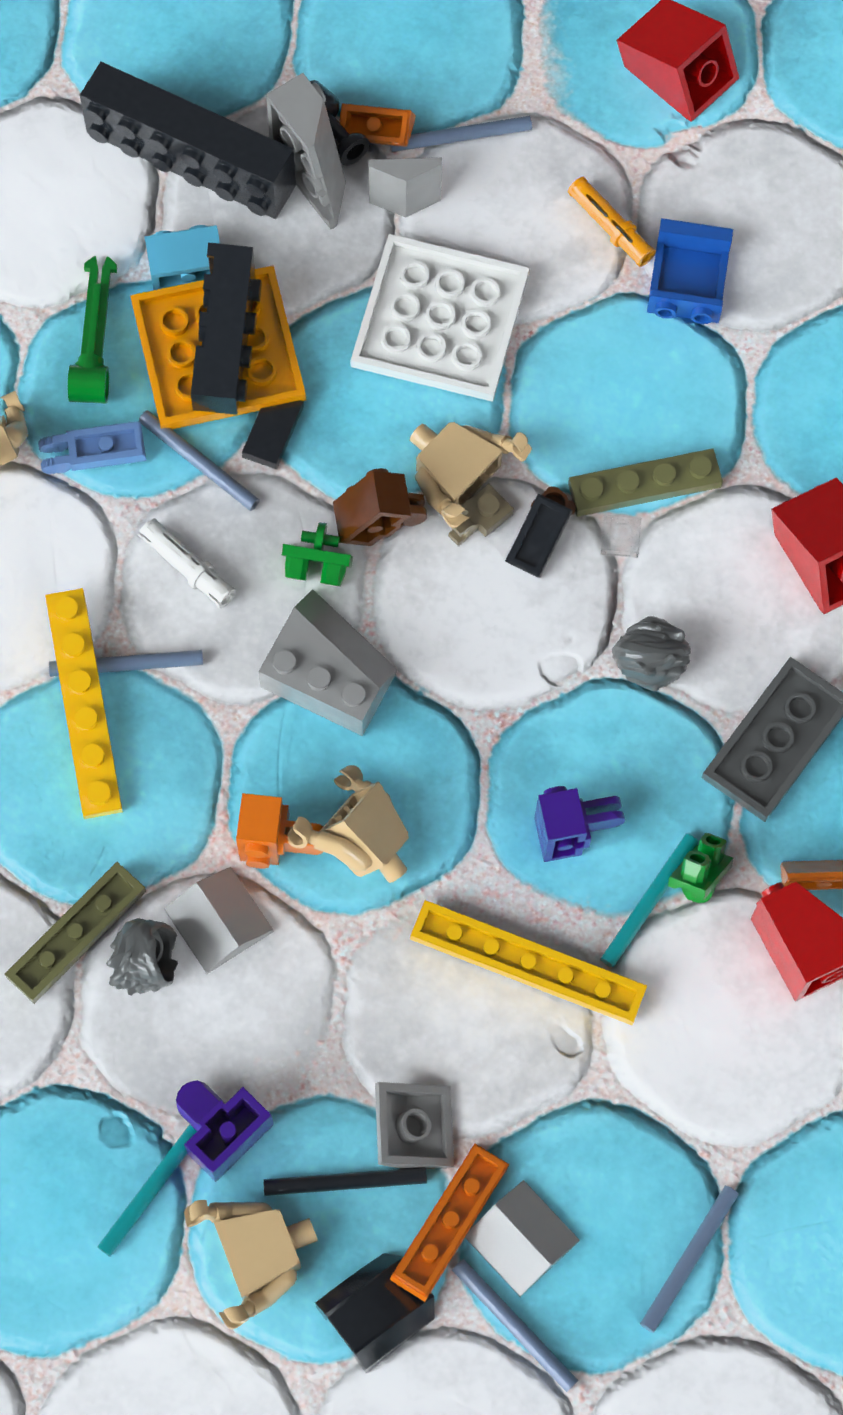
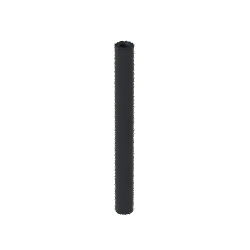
M426 1167L264 1179V1195L427 1184Z

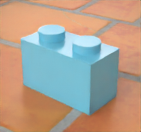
M197 225L189 230L176 232L159 231L154 235L144 236L153 290L204 280L205 274H210L207 249L208 242L220 244L217 225L209 227Z

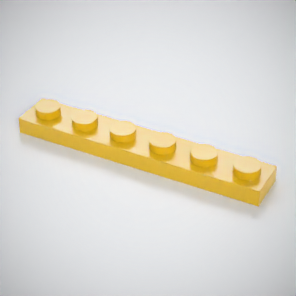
M80 588L47 594L45 598L84 819L122 813V804L84 590Z
M427 900L423 903L410 935V940L629 1025L634 1023L647 985Z

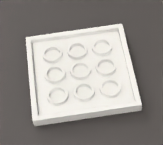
M389 234L350 360L351 367L493 402L530 268Z

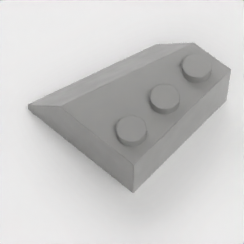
M301 73L266 94L269 138L294 149L296 186L331 230L337 226L346 180L325 106V95L316 82L311 84L304 73Z
M312 589L293 608L258 672L261 688L363 736L396 675L397 669Z

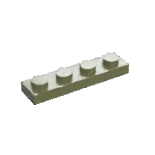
M714 448L569 477L568 480L571 497L576 505L575 512L577 517L721 488L723 483Z
M116 862L5 973L6 978L35 1004L146 892L145 887L123 866Z

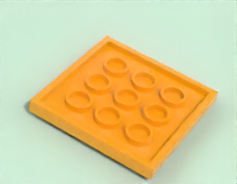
M274 265L255 269L256 279L262 280L260 302L253 301L252 312L257 313L255 335H248L247 346H252V361L250 368H244L242 378L248 380L247 397L245 402L239 401L237 415L260 411L261 408L289 402L306 401V392ZM204 280L130 295L161 429H176L237 416L234 414L196 411L192 407L191 387L197 345L202 346V342H199L198 339L200 311L207 312V309L203 306Z

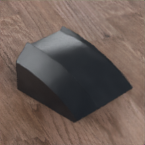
M383 1253L315 1302L316 1308L325 1320L328 1319L353 1352L356 1361L365 1373L435 1319L434 1295L432 1293L424 1302L390 1281L391 1275L403 1256Z

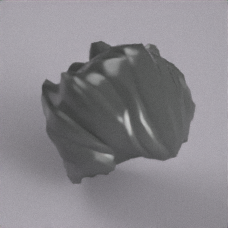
M648 616L627 628L625 635L621 636L612 648V657L616 660L618 668L628 681L655 692L659 688L666 687L678 680L681 674L686 671L687 664L690 663L689 654L691 653V648L684 639L686 635L683 630L671 625L664 619Z
M140 918L126 922L110 945L114 952L106 964L114 968V972L110 976L109 985L115 986L118 990L127 989L128 995L131 996L137 992L139 994L150 990L156 992L162 987L171 985L174 980V971L178 965V961L171 959L177 937L174 929L164 922Z

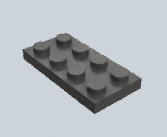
M790 657L703 772L701 778L766 822L842 719L843 692Z

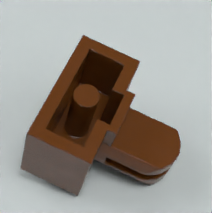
M383 468L367 472L364 478L355 485L348 487L345 493L333 501L338 536H340L339 543L372 546L383 537H390L403 526L411 527L423 523L427 519V510L423 507L425 505L424 495L407 492L404 474L391 473Z

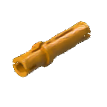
M584 176L571 184L568 189L569 195L611 236L610 242L614 246L621 247L639 267L650 262L656 250L636 232L637 227L632 221H626L591 186ZM591 201H594L608 217H605ZM616 226H618L625 233V235L632 241V243H630L625 238V236L616 228Z

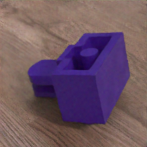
M565 786L552 787L545 790L544 794L538 795L534 817L544 862L581 856L583 849L590 847V832L618 827L625 822L624 813L617 811L622 807L620 797L611 796L583 802L582 798H579L577 788L567 790Z
M198 1080L186 1083L177 1093L176 1105L178 1112L197 1131L184 1144L187 1154L215 1182L274 1125L272 1115L244 1087L227 1103L207 1084Z

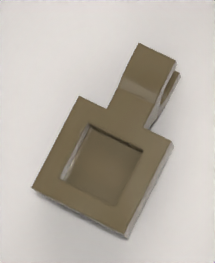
M488 483L461 505L465 509L462 514L470 518L458 527L452 528L453 530L449 532L448 536L457 546H460L477 530L486 537L513 516L514 508Z

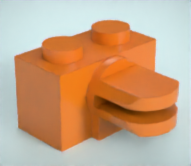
M242 793L236 836L240 861H245L247 866L265 869L269 868L270 864L279 865L280 855H284L285 852L319 855L323 852L314 849V845L309 843L304 848H295L289 844L287 836L296 821H289V805H283L282 797ZM311 823L314 831L319 832L323 828L321 824Z

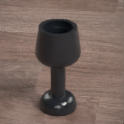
M316 80L310 81L311 84L316 82L325 95V106L333 136L339 143L337 151L341 164L348 166L356 163L368 151L370 147L369 139L361 133L349 134L335 118L339 112L338 98Z

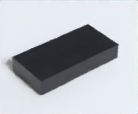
M299 400L261 408L242 450V458L277 470L303 410L304 401Z
M538 494L505 562L537 578H541L573 510Z

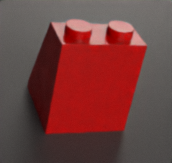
M660 0L616 40L624 67L691 122L739 79L726 24L673 0Z
M836 477L771 509L774 535L823 614L843 605V484Z
M796 881L787 886L779 882L765 889L761 893L763 897L756 903L757 906L751 921L794 1001L796 1002L843 979V918Z

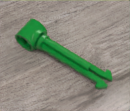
M93 256L84 263V272H89L81 355L74 365L69 366L67 390L69 402L103 404L108 402L109 368L104 365L102 357L111 273H117L118 270L117 264L109 256L106 257L102 267L100 284L98 283L99 269L96 256Z

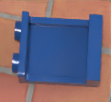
M661 218L647 313H653L658 317L666 319L674 317L687 318L699 324L719 323L734 229Z

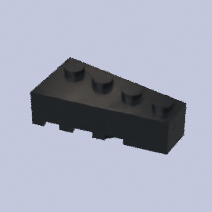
M208 242L207 257L209 259L210 274L204 275L203 306L207 309V312L200 311L198 339L199 342H202V346L197 345L191 387L192 407L196 411L237 415L239 401L245 402L247 397L248 380L242 378L244 368L251 367L252 346H247L248 335H255L257 313L252 312L253 301L260 302L262 280L255 277L253 247Z

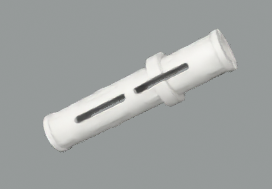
M155 518L150 519L141 528L139 537L152 546L173 567L178 569L188 579L187 583L193 589L198 588L205 593L219 608H224L232 601L236 589L218 576L212 564L208 561L203 562L193 554L190 549L167 531Z

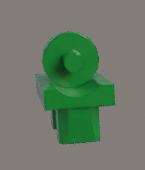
M322 522L318 523L316 532L302 531L301 542L313 543L314 549L283 544L281 554L286 557V578L306 581L309 562L323 563L320 583L339 587L342 585L347 567L352 568L353 556L324 551V545L338 548L340 536L326 534L327 523Z
M705 833L701 837L699 844L687 853L683 862L670 875L668 886L674 889L681 888L685 897L693 902L704 903L713 896L716 885L732 868L734 858L724 854L727 841L710 833Z

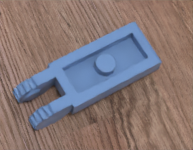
M139 421L66 431L67 434L44 437L38 442L39 450L43 453L63 452L69 448V455L50 457L41 461V469L46 474L65 473L70 469L76 471L146 461L142 426Z

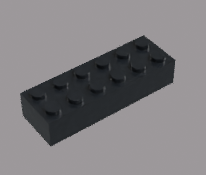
M100 61L80 93L86 132L95 141L103 144L106 142L120 148L123 153L132 158L140 157L151 162L160 171H171L182 176L193 186L206 187L226 201L234 200L241 203L256 215H267L277 219L296 186L293 148Z

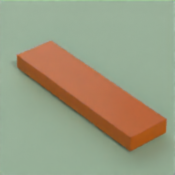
M474 1144L391 1275L390 1281L426 1302L504 1176L509 1164L479 1145Z

